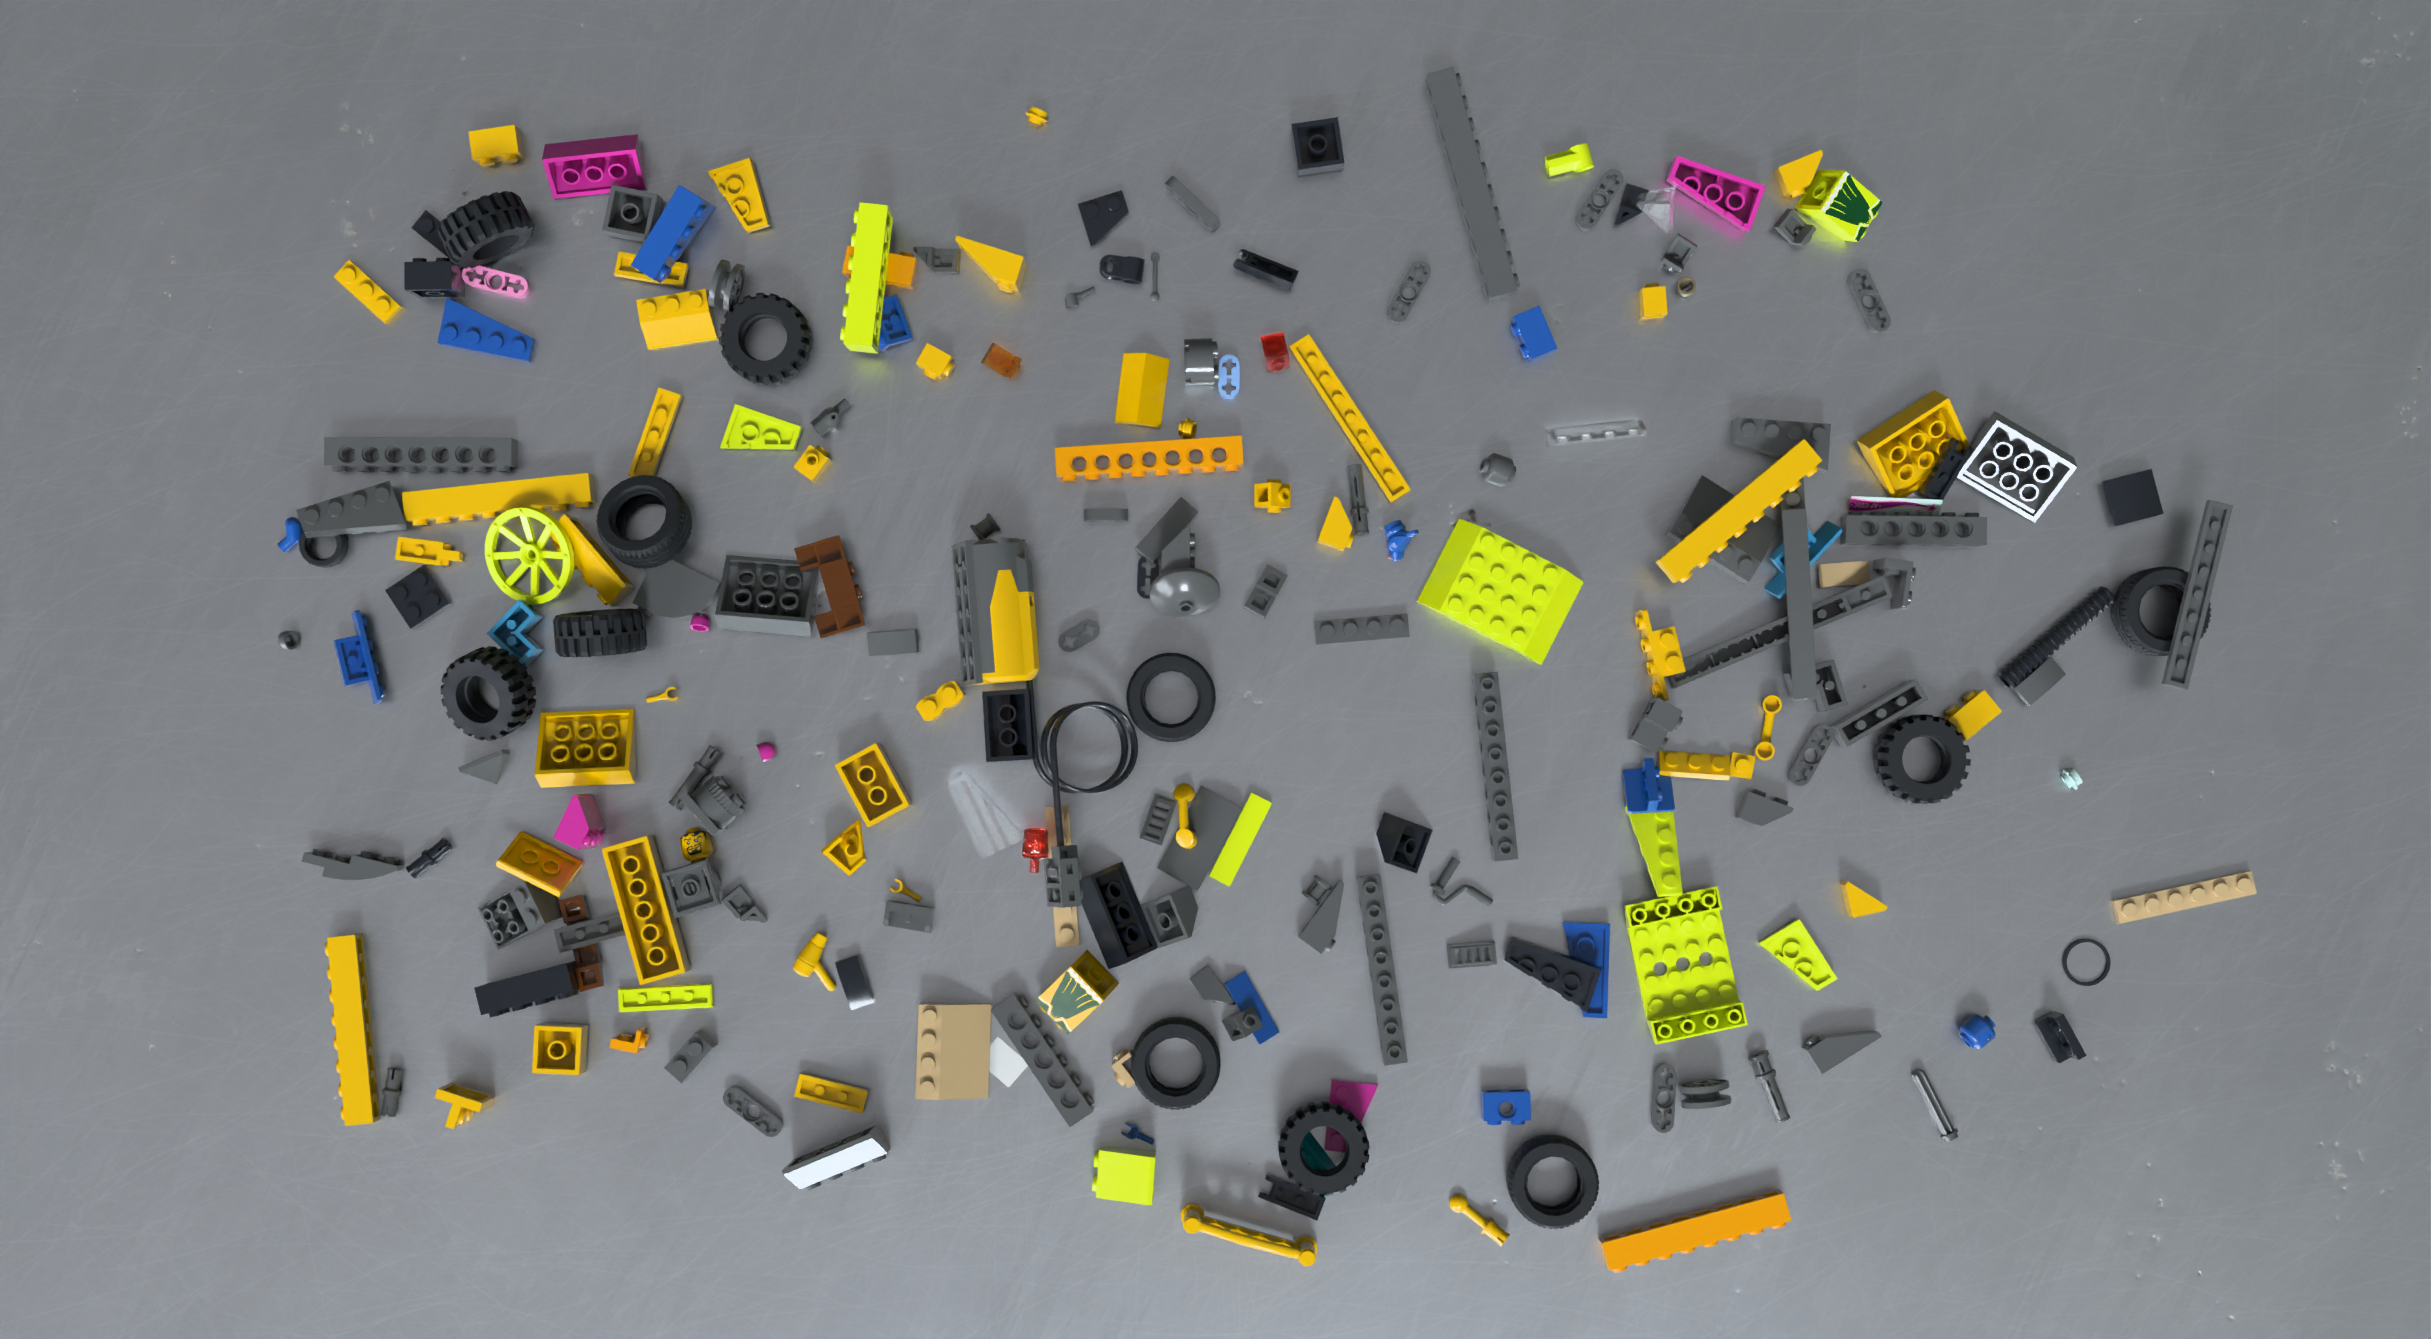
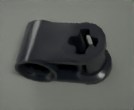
M1106 255L1100 261V274L1107 280L1142 284L1145 260L1132 256ZM1108 263L1113 264L1112 272L1107 271Z

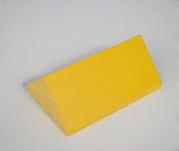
M1149 353L1123 354L1115 423L1161 429L1170 359Z

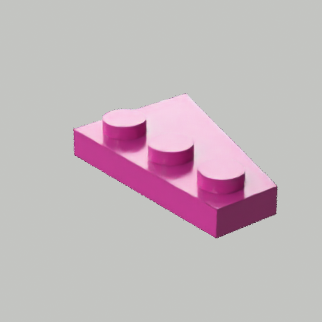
M1331 1079L1329 1103H1337L1342 1105L1343 1108L1349 1109L1362 1122L1378 1084ZM1326 1126L1324 1150L1345 1153L1346 1144L1343 1136L1334 1128Z

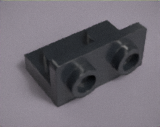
M2054 1011L2035 1022L2057 1063H2062L2069 1058L2080 1060L2087 1056L2064 1014Z

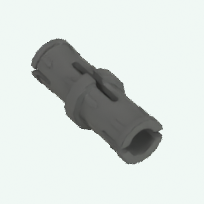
M390 1067L387 1069L385 1088L382 1089L384 1098L380 1115L396 1117L398 1096H401L402 1091L399 1089L403 1069L398 1068L396 1070V1068Z

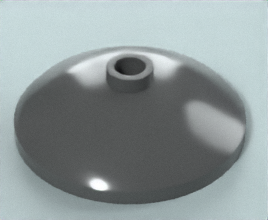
M1197 568L1169 570L1159 575L1150 586V600L1158 610L1176 617H1191L1202 614L1213 607L1220 597V585L1217 579L1212 574Z

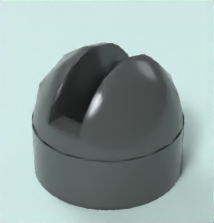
M283 631L278 636V644L281 648L293 650L299 644V636L295 631Z

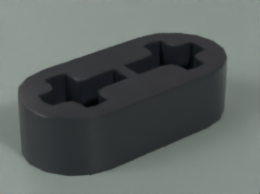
M1141 557L1138 562L1137 592L1143 599H1150V594L1145 595V591L1141 590V586L1146 585V578L1150 579L1151 586L1152 582L1159 576V562L1156 560L1153 563L1155 568H1151L1150 576L1146 575V568L1142 567V563H1146L1147 559Z

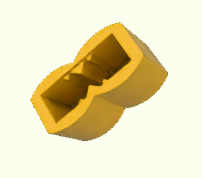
M950 681L943 684L935 694L921 699L916 705V709L924 721H933L941 717L947 708L959 705L965 699L966 694L957 681Z

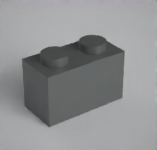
M700 1029L689 1038L664 1069L682 1084L688 1080L718 1044Z

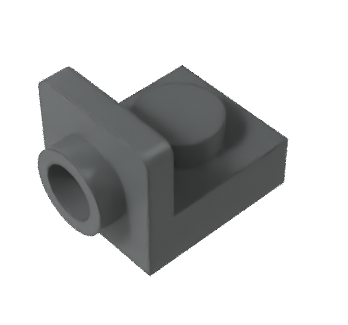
M1252 1006L1222 1020L1232 1041L1245 1038L1262 1028V1023Z

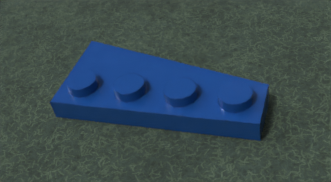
M447 298L437 343L531 362L535 339Z
M1563 921L1570 956L1602 967L1588 1012L1586 1013L1582 1010L1583 1017L1607 1018L1610 924Z

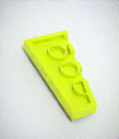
M1626 805V813L1631 820L1633 832L1638 839L1640 850L1648 866L1647 869L1657 896H1681L1683 891L1674 811L1629 814Z

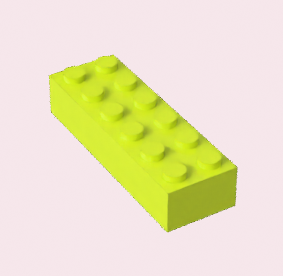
M860 202L859 209H855L854 223H857L856 232L852 233L851 246L854 247V255L849 257L848 265L852 273L851 279H847L846 293L849 294L848 303H844L843 316L846 317V325L842 326L840 335L841 340H844L843 344L850 351L878 354L894 217L888 205Z

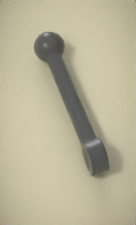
M1155 252L1151 254L1153 262V293L1150 297L1153 301H1157L1160 297L1157 293V265L1160 255Z

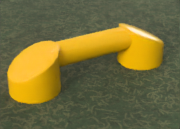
M1774 695L1767 696L1762 702L1765 719L1761 743L1755 748V754L1761 760H1769L1775 753L1774 746L1771 744L1775 713L1780 711L1782 702Z
M1182 783L1174 789L1173 793L1175 799L1178 800L1180 829L1176 833V840L1181 847L1191 849L1197 844L1198 840L1196 833L1189 830L1188 802L1193 800L1195 790L1191 785Z

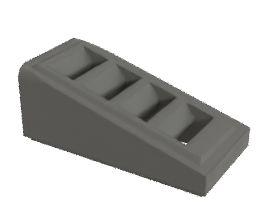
M1155 793L1140 835L1141 839L1158 845L1163 844L1177 803L1176 800ZM1157 801L1169 805L1170 809L1167 810L1156 806ZM1154 810L1166 814V819L1153 815ZM1151 819L1163 823V828L1150 824ZM1148 828L1160 832V837L1147 833Z
M1493 940L1447 945L1449 969L1497 965L1496 947ZM1483 947H1488L1489 960L1484 959ZM1467 948L1469 949V962H1465L1464 949ZM1474 948H1478L1479 961H1475ZM1455 949H1459L1460 962L1456 963Z

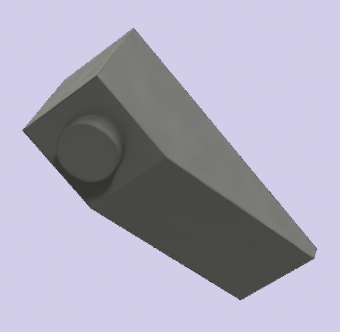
M1340 879L1298 935L1301 940L1320 954L1324 950L1329 952L1336 942L1333 938L1336 935L1344 882Z
M1874 1030L1821 1036L1815 1035L1806 1041L1807 1045L1803 1046L1802 1049L1816 1071L1823 1074L1882 1036Z

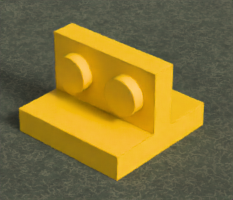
M453 1083L438 1088L434 1097L452 1103L445 1127L456 1129L471 1121L475 1111L482 1112L492 1107L495 1100L493 1096Z

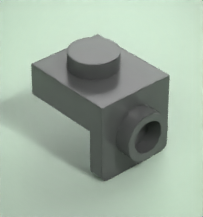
M1788 208L1773 226L1791 245L1797 246L1807 244L1816 231L1814 225L1806 224L1793 209Z
M1678 233L1661 259L1664 263L1663 266L1673 273L1676 271L1681 273L1698 245Z

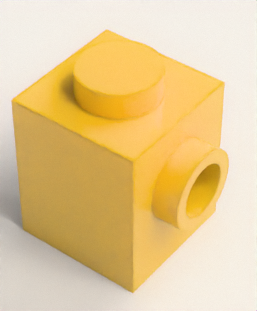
M929 343L926 344L916 362L918 367L924 369L923 374L933 380L937 377L943 380L945 375L949 376L955 366L952 363L954 361L952 356Z
M809 445L793 467L816 483L832 460L827 458L829 452L819 445L816 448Z

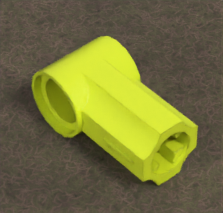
M1588 143L1573 146L1567 151L1551 154L1544 158L1549 177L1570 171L1582 172L1594 167Z

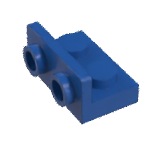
M897 295L884 298L879 340L881 351L886 350L889 346L910 341L913 338Z

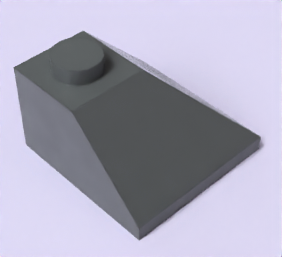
M1190 886L1141 905L1158 948L1192 937L1198 905Z

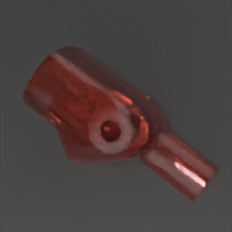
M1028 828L1024 830L1022 856L1023 858L1030 859L1031 873H1038L1039 860L1048 857V831L1045 829Z

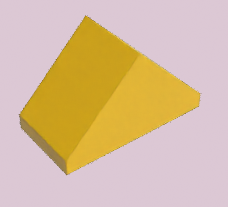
M1844 880L1840 883L1848 917L1855 918L1886 911L1888 906L1855 885Z

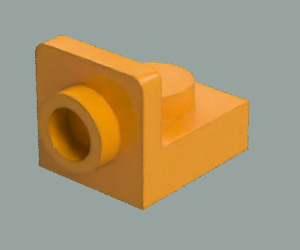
M644 1027L637 1029L635 1040L632 1035L620 1033L619 1036L611 1038L609 1048L639 1053L642 1051V1048H646L649 1035L646 1034V1028Z

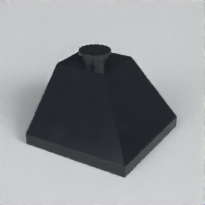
M1384 812L1376 833L1384 862L1417 874L1433 830Z

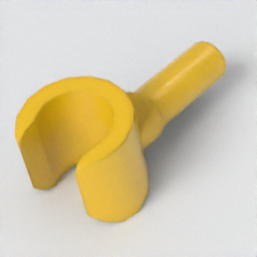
M669 687L664 693L646 697L647 703L664 699L676 701L679 697L669 698L668 692L677 688Z
M894 879L900 883V889L896 890L893 887H889L893 893H903L920 902L922 897L910 891L903 880Z

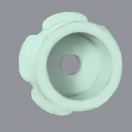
M2073 767L2063 770L2064 775L2061 776V779L2067 788L2073 787L2078 789L2077 786L2083 782Z

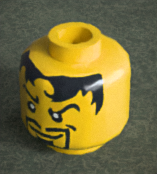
M699 827L687 829L686 834L680 838L683 858L690 861V863L709 859V856L713 853L709 833L700 830Z

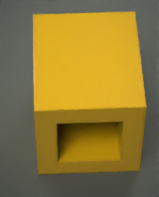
M1658 283L1645 284V288H1641L1638 292L1640 319L1664 318L1668 314L1665 286H1659Z

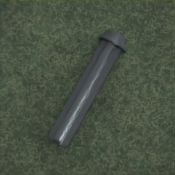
M1924 1070L1914 1072L1912 1077L1942 1134L1940 1138L1944 1139L1945 1142L1956 1139L1958 1137V1129H1954Z

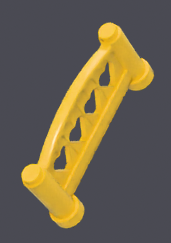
M1188 1203L1181 1211L1183 1227L1188 1233L1201 1231L1248 1247L1296 1258L1304 1266H1311L1316 1261L1317 1243L1312 1236L1301 1235L1295 1241L1204 1216L1203 1208L1197 1203Z

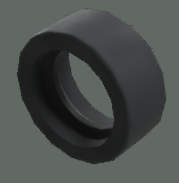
M303 531L299 540V551L309 564L322 568L333 567L346 557L348 539L345 534L334 536L337 543L335 553L327 559H320L311 551V541L313 538H306Z

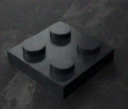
M422 565L385 590L410 629H415L452 604L427 565Z

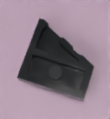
M1122 190L1078 204L1091 248L1095 247L1106 234H1109L1119 222L1129 215Z

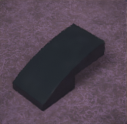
M858 955L835 962L851 1010L874 1003V998L866 981V974Z

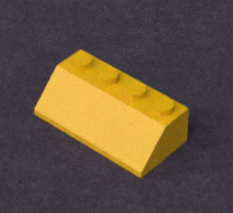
M566 514L560 518L558 522L565 529L573 547L574 569H579L584 576L581 578L590 588L595 587L599 592L597 597L604 605H618L636 587L577 518ZM552 532L551 537L553 541L551 543L558 551H561L558 540Z

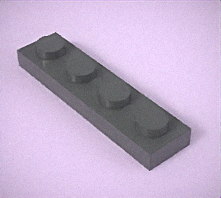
M1408 614L1314 621L1316 645L1410 637Z

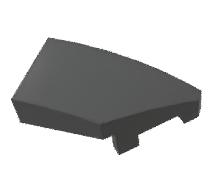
M913 248L925 264L934 272L959 274V249Z
M1209 965L1190 978L1203 999L1213 1003L1236 1004Z

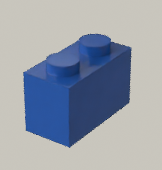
M1540 306L1513 316L1510 328L1514 337L1518 336L1521 342L1519 350L1523 358H1527L1529 362H1532L1558 349Z

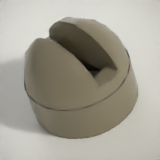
M1686 276L1679 279L1677 291L1681 296L1689 297L1695 292L1696 282L1693 278ZM1689 285L1692 286L1691 288H1689V289L1686 290L1685 292L1682 291V290H1684L1685 288H1687Z

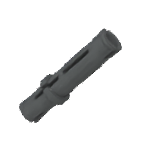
M1362 464L1348 465L1352 502L1350 514L1353 515L1355 536L1369 534L1367 520L1369 508H1366Z
M708 746L699 762L696 761L693 764L694 769L669 801L670 805L674 807L680 799L676 809L680 811L683 809L682 799L687 794H693L705 775L708 776L710 774V768L721 756L722 753L718 749L710 757L715 747Z

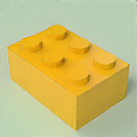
M875 743L834 765L867 827H872L913 805L880 743Z

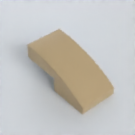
M1868 561L1818 564L1820 588L1854 586L1870 581Z

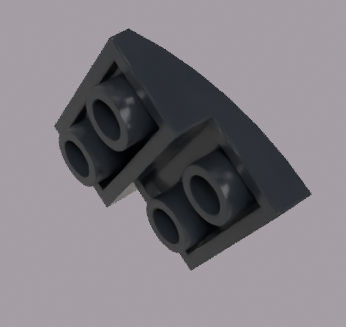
M2152 469L2103 481L2115 526L2164 514Z

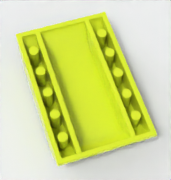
M1458 519L1417 602L1542 665L1584 582L1567 570L1481 526Z

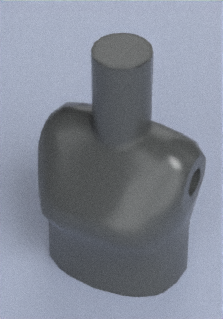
M844 398L833 408L829 407L823 410L810 424L820 436H823L830 430L837 429L839 414L850 406L849 402Z

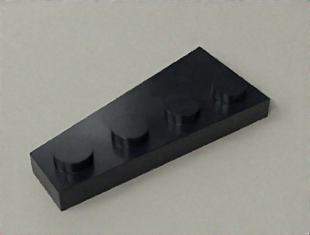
M1512 936L1504 960L1528 976H1532L1542 982L1541 984L1545 987L1553 989L1567 1001L1575 1003L1581 1010L1587 1013L1602 967Z

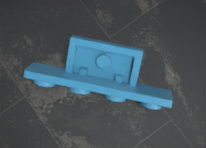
M1826 521L1814 535L1807 528L1810 566L1843 532L1839 526ZM1783 542L1769 556L1770 560L1778 568L1779 573L1765 586L1766 591L1777 598H1781L1786 593Z

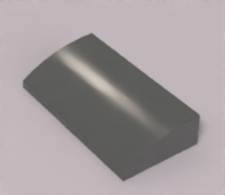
M1201 786L1188 809L1189 830L1196 833L1198 838L1197 844L1191 849L1183 848L1177 843L1175 833L1157 868L1198 891L1242 807Z

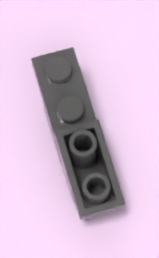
M313 849V852H304L302 862L324 867L322 877L341 880H363L382 877L404 870L405 866L398 864V859L384 857L383 860L375 858L374 853L361 851L360 854L352 855L350 860V857L336 854V857L328 856V852L325 850Z

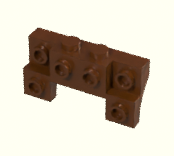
M833 536L794 548L800 571L819 566L832 611L814 616L820 638L866 626L858 598L862 597L859 584L854 585L851 576L856 575L852 561L847 562L840 536Z

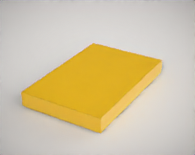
M522 831L518 833L496 863L497 867L557 897L561 896L583 865V861Z

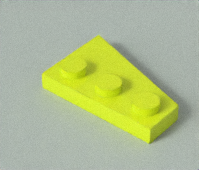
M735 404L720 448L795 450L802 427Z
M1799 918L1759 941L1761 946L1787 965L1815 990L1818 991L1837 980L1836 975Z

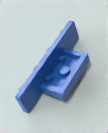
M356 610L352 613V619L357 636L337 639L333 643L344 687L368 682L373 703L376 704L382 701L381 697L384 696L382 684L377 682L378 666L376 660L371 658L370 651H373L370 637L366 638L364 630L367 629L366 618L364 615H361L360 610Z

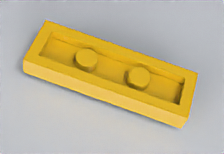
M618 252L614 270L615 276L678 288L685 287L689 268L688 264L675 262L668 278L660 283L631 266L636 254Z
M348 260L333 276L387 325L403 308L351 260Z
M1659 750V775L1729 780L1730 778L1729 755Z
M800 1073L794 1097L863 1114L869 1090Z

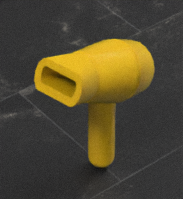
M816 932L799 953L793 969L796 973L805 977H809L815 971L829 991H833L836 985L819 962L827 937Z

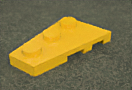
M746 158L707 171L747 232L750 233L771 226L753 159Z

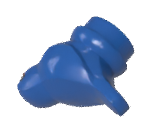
M1397 520L1384 527L1385 535L1388 537V558L1393 561H1399L1403 558L1404 551L1409 546L1412 537L1419 533L1418 530L1407 531L1402 521Z

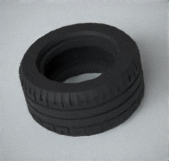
M652 475L634 476L618 483L603 498L596 517L599 536L611 553L627 566L643 569L661 566L676 557L687 544L693 524L689 506L675 487L665 479ZM646 504H659L665 507V521L661 528L651 537L643 540H630L624 537V524L629 515L638 507Z
M2154 567L2141 570L2123 582V585L2119 587L2114 597L2112 620L2114 621L2113 624L2116 627V632L2118 631L2119 637H2121L2122 641H2125L2126 645H2129L2134 651L2147 656L2169 655L2174 633L2164 638L2148 631L2141 621L2140 604L2147 591L2155 586L2168 588L2182 602L2189 572L2177 567ZM2209 602V606H2208V610H2207V614H2206V618H2205V622H2204V626H2203L2201 638H2203V636H2204L2203 634L2206 633V631H2207L2206 629H2207L2208 626H2209L2208 623H2210V617H2211V614H2210V612H2211V608H2210L2211 604H2210V602Z
M1162 653L1147 659L1134 671L1127 687L1126 702L1133 722L1143 733L1159 741L1179 742L1195 736L1207 725L1215 708L1216 693L1211 676L1198 661L1179 653ZM1169 671L1179 672L1190 678L1196 686L1198 694L1197 705L1191 716L1183 722L1175 724L1161 723L1153 718L1145 702L1146 688L1151 680L1160 673Z
M1184 1017L1161 1019L1151 1024L1142 1032L1132 1052L1131 1073L1135 1085L1141 1094L1150 1100L1149 1102L1161 1108L1180 1110L1197 1105L1213 1091L1220 1074V1052L1213 1036L1201 1024ZM1166 1039H1185L1195 1045L1201 1054L1203 1063L1201 1073L1194 1082L1186 1087H1166L1158 1082L1151 1072L1150 1055L1156 1045Z
M1542 1135L1525 1142L1514 1153L1508 1165L1506 1183L1513 1204L1524 1218L1539 1227L1562 1229L1580 1222L1581 1219L1585 1218V1215L1589 1214L1588 1212L1595 1205L1594 1202L1597 1200L1599 1193V1176L1592 1159L1580 1145L1560 1135ZM1549 1157L1564 1158L1574 1165L1577 1173V1187L1573 1195L1564 1203L1556 1206H1546L1534 1201L1527 1188L1528 1175L1533 1166L1540 1160Z

